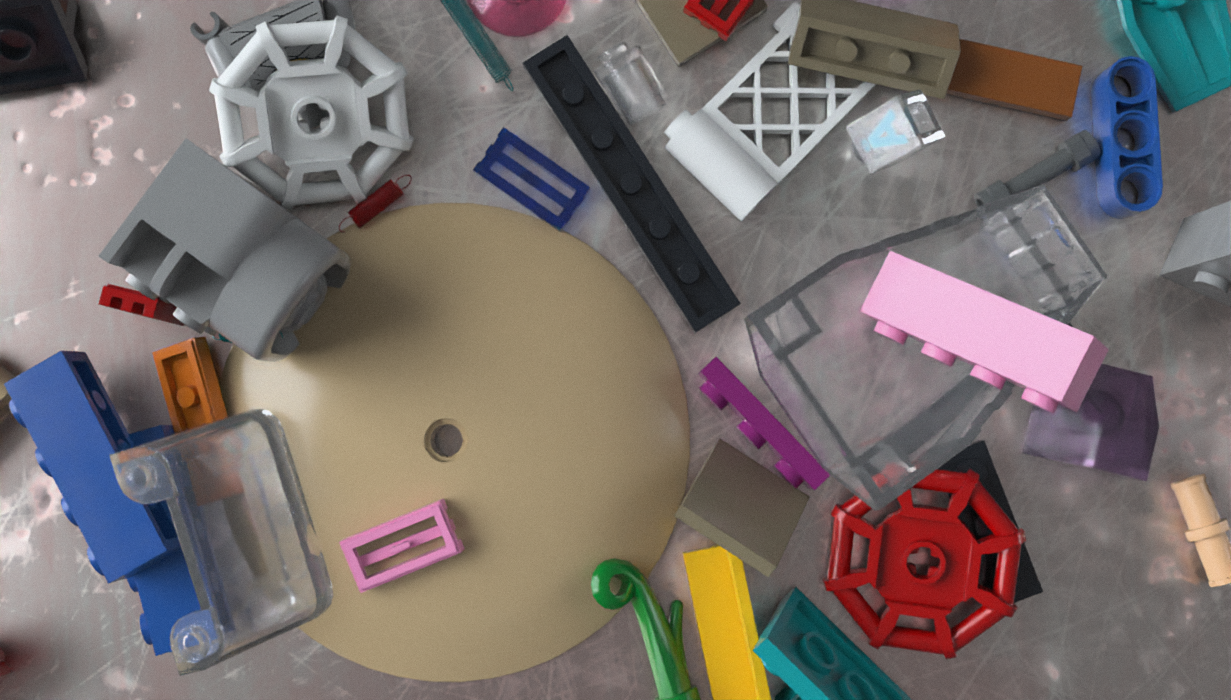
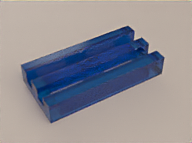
M503 127L497 135L498 138L486 150V155L481 162L476 164L473 172L539 219L561 232L586 198L591 188ZM506 146H509L575 193L572 198L569 199L503 153ZM494 163H499L562 207L563 210L560 215H555L493 172L491 168Z

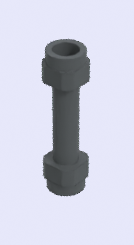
M1083 130L1059 144L1058 152L1005 183L998 180L974 195V200L980 213L987 221L992 222L1016 207L1015 201L1065 171L1071 169L1073 172H1076L1101 156V151L1095 138L1088 131Z

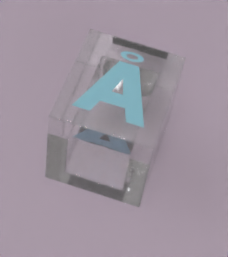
M921 89L896 96L846 126L852 138L853 151L856 157L865 164L869 174L895 166L945 137Z

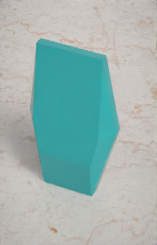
M1117 0L1123 30L1139 57L1148 62L1154 70L1156 86L1172 113L1231 86V21L1226 0Z

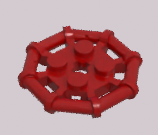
M901 460L890 463V469L842 505L835 504L830 513L834 517L828 574L827 577L823 578V584L826 591H832L869 638L868 644L878 650L881 646L940 654L944 655L946 660L956 658L957 651L1004 617L1012 618L1018 609L1014 604L1021 545L1027 541L1024 529L1017 528L981 484L979 481L980 474L971 469L967 473L902 465ZM911 488L953 494L947 508L913 504ZM896 492L901 508L888 514L877 526L864 517L865 514ZM967 503L972 506L993 534L978 540L976 539L968 525L959 517ZM854 532L870 539L867 568L850 569ZM920 547L930 548L931 556L940 559L938 566H929L927 575L917 574L916 565L907 562L909 554H917ZM998 553L993 589L978 584L981 556L983 554ZM870 583L883 596L888 608L880 617L857 590V587ZM972 597L983 605L957 625L950 628L946 616L963 600L966 602ZM900 615L934 619L935 631L896 626Z

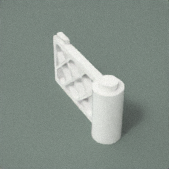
M796 1L773 23L772 26L778 33L702 109L698 110L694 115L684 110L664 132L670 138L665 149L741 222L876 85L863 82L858 88H835V75L826 73V88H798L797 66L789 65V88L761 87L760 67L765 62H788V55L799 17L800 5ZM788 40V51H777ZM752 76V87H741ZM730 97L753 98V124H733L719 108ZM761 98H790V124H762ZM798 98H826L827 119L822 124H799ZM835 98H847L836 109ZM745 134H754V143ZM762 134H791V156L780 167L763 153ZM799 134H811L800 146Z

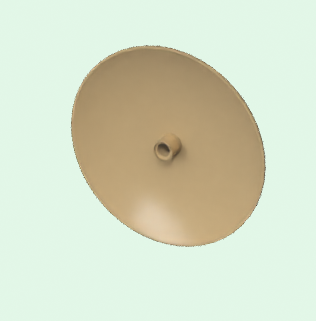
M433 203L408 206L380 213L360 229L354 223L329 236L326 239L346 252L350 257V271L341 288L327 286L328 290L325 294V299L309 322L299 330L293 331L299 342L297 348L284 359L277 362L256 360L233 344L219 382L246 488L244 493L219 500V505L232 543L247 571L265 596L279 611L310 638L339 656L369 669L397 677L430 682H466L491 679L524 671L549 661L582 643L606 625L622 609H606L598 604L594 598L591 580L597 566L605 560L613 558L626 560L637 567L647 579L667 545L677 521L675 514L682 503L686 489L690 461V423L687 398L679 366L669 341L652 310L635 287L616 267L588 244L561 228L538 218L501 207L474 203ZM449 424L458 428L463 438L462 447L452 456L442 454L437 449L435 437L439 429ZM444 498L448 507L446 511L449 519H453L458 540L461 539L465 548L463 552L360 593L339 542L344 538ZM434 516L356 547L359 556L435 526L437 525ZM440 536L365 566L364 569L367 576L446 544L443 537ZM614 576L609 584L613 594H617L621 587V580Z

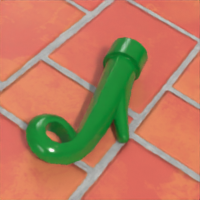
M616 558L605 560L599 564L592 574V594L598 604L611 610L622 608L631 601L641 629L658 692V697L655 700H701L697 686L691 684L686 664L682 637L683 603L680 600H674L671 603L667 621L662 606L649 581L637 567L629 561ZM613 576L621 580V587L617 594H613L609 586Z

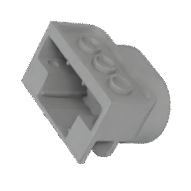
M188 139L183 141L99 255L107 263L122 267L130 274L125 281L148 298L155 300L159 296L160 300L168 304L170 302L174 304L177 308L173 315L189 328L200 334L205 331L212 336H215L218 332L254 359L269 362L280 361L297 348L299 342L293 331L299 330L309 322L324 301L328 290L327 286L335 288L343 286L351 267V260L346 252Z

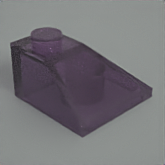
M1101 364L1077 413L1059 404L1054 414L1033 405L1022 454L1121 479L1147 481L1159 430L1153 377Z

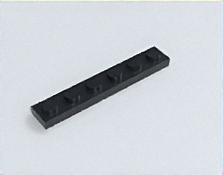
M564 36L522 63L524 70L693 333H697L739 306L741 303L569 36Z

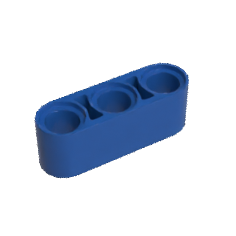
M1128 56L1119 59L1096 76L1091 87L1093 137L1101 151V156L1095 160L1097 198L1102 210L1107 215L1117 219L1129 218L1149 210L1158 203L1163 189L1156 77L1154 70L1148 62L1140 57ZM1115 75L1121 76L1129 82L1132 90L1131 97L1123 96L1116 90L1114 85ZM1119 127L1127 129L1133 135L1135 141L1133 150L1124 148L1118 141L1117 132ZM1123 180L1130 181L1137 188L1138 200L1136 204L1128 202L1122 196L1121 182Z

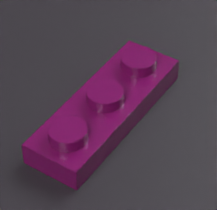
M717 357L713 358L698 373L705 381L699 387L700 391L720 411L728 405L741 418L742 421L736 428L756 449L759 450L764 444L768 446L780 459L774 465L775 469L795 489L803 483L808 489L816 490L830 476L822 465Z

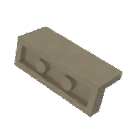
M800 0L799 17L788 55V64L945 99L961 52L958 25L852 0Z

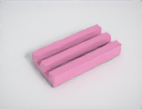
M444 498L344 538L339 542L360 593L463 552L465 548L461 539L458 540L453 519H449L446 511L448 507ZM434 516L437 525L363 555L359 556L356 547ZM442 536L446 545L367 576L364 569L365 566Z

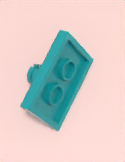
M794 587L781 599L752 650L761 658L763 665L771 674L780 677L789 686L776 694L774 700H912L797 587Z

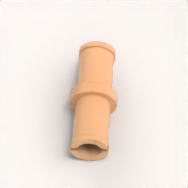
M1203 473L1176 481L1170 485L1176 494L1189 528L1184 531L1187 541L1195 543L1209 580V586L1217 587L1231 583V543L1226 533L1231 528L1227 518H1220L1206 482V475Z

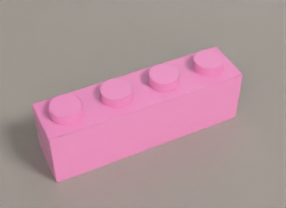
M892 251L889 252L860 310L877 322L873 331L901 345L905 344L908 337L924 343L921 350L922 354L949 367L953 366L956 358L974 366L970 376L999 390H1002L1006 381L1025 389L1021 399L1054 414L1058 404L1076 413L1078 412L1109 350L1096 337Z

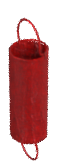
M391 179L388 180L380 188L367 196V199L347 212L359 229L404 195L402 189L396 183L397 180L395 183Z

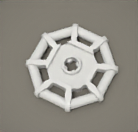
M336 15L334 20L270 25L267 21H264L256 26L257 32L223 74L219 78L212 79L209 91L215 95L223 147L220 159L226 167H234L280 201L281 206L288 210H292L295 205L355 200L359 204L367 199L368 191L404 150L411 149L414 140L409 135L403 79L407 75V71L402 62L395 63L349 26L347 24L348 18ZM326 43L324 58L289 61L284 47ZM342 48L374 74L363 82H359L347 68L339 66L337 62L341 56ZM269 56L277 70L269 75L266 84L259 92L245 86L244 83L263 60ZM383 92L386 126L372 125L369 119L367 98ZM316 103L319 109L329 112V117L321 119L320 128L312 129L309 127L307 120L298 119V112L305 111L307 104ZM239 105L256 108L259 135L244 139ZM367 141L379 145L356 172L349 163L352 159V154L360 145L362 147ZM266 150L272 155L275 153L285 161V165L290 168L286 179L256 158V156ZM337 170L341 179L302 183L303 173Z

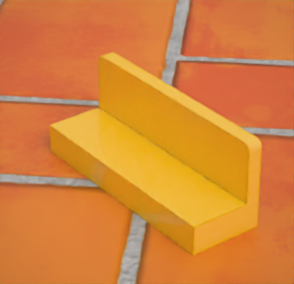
M719 545L682 552L712 700H771L765 667L761 658L752 651L759 638L743 561Z

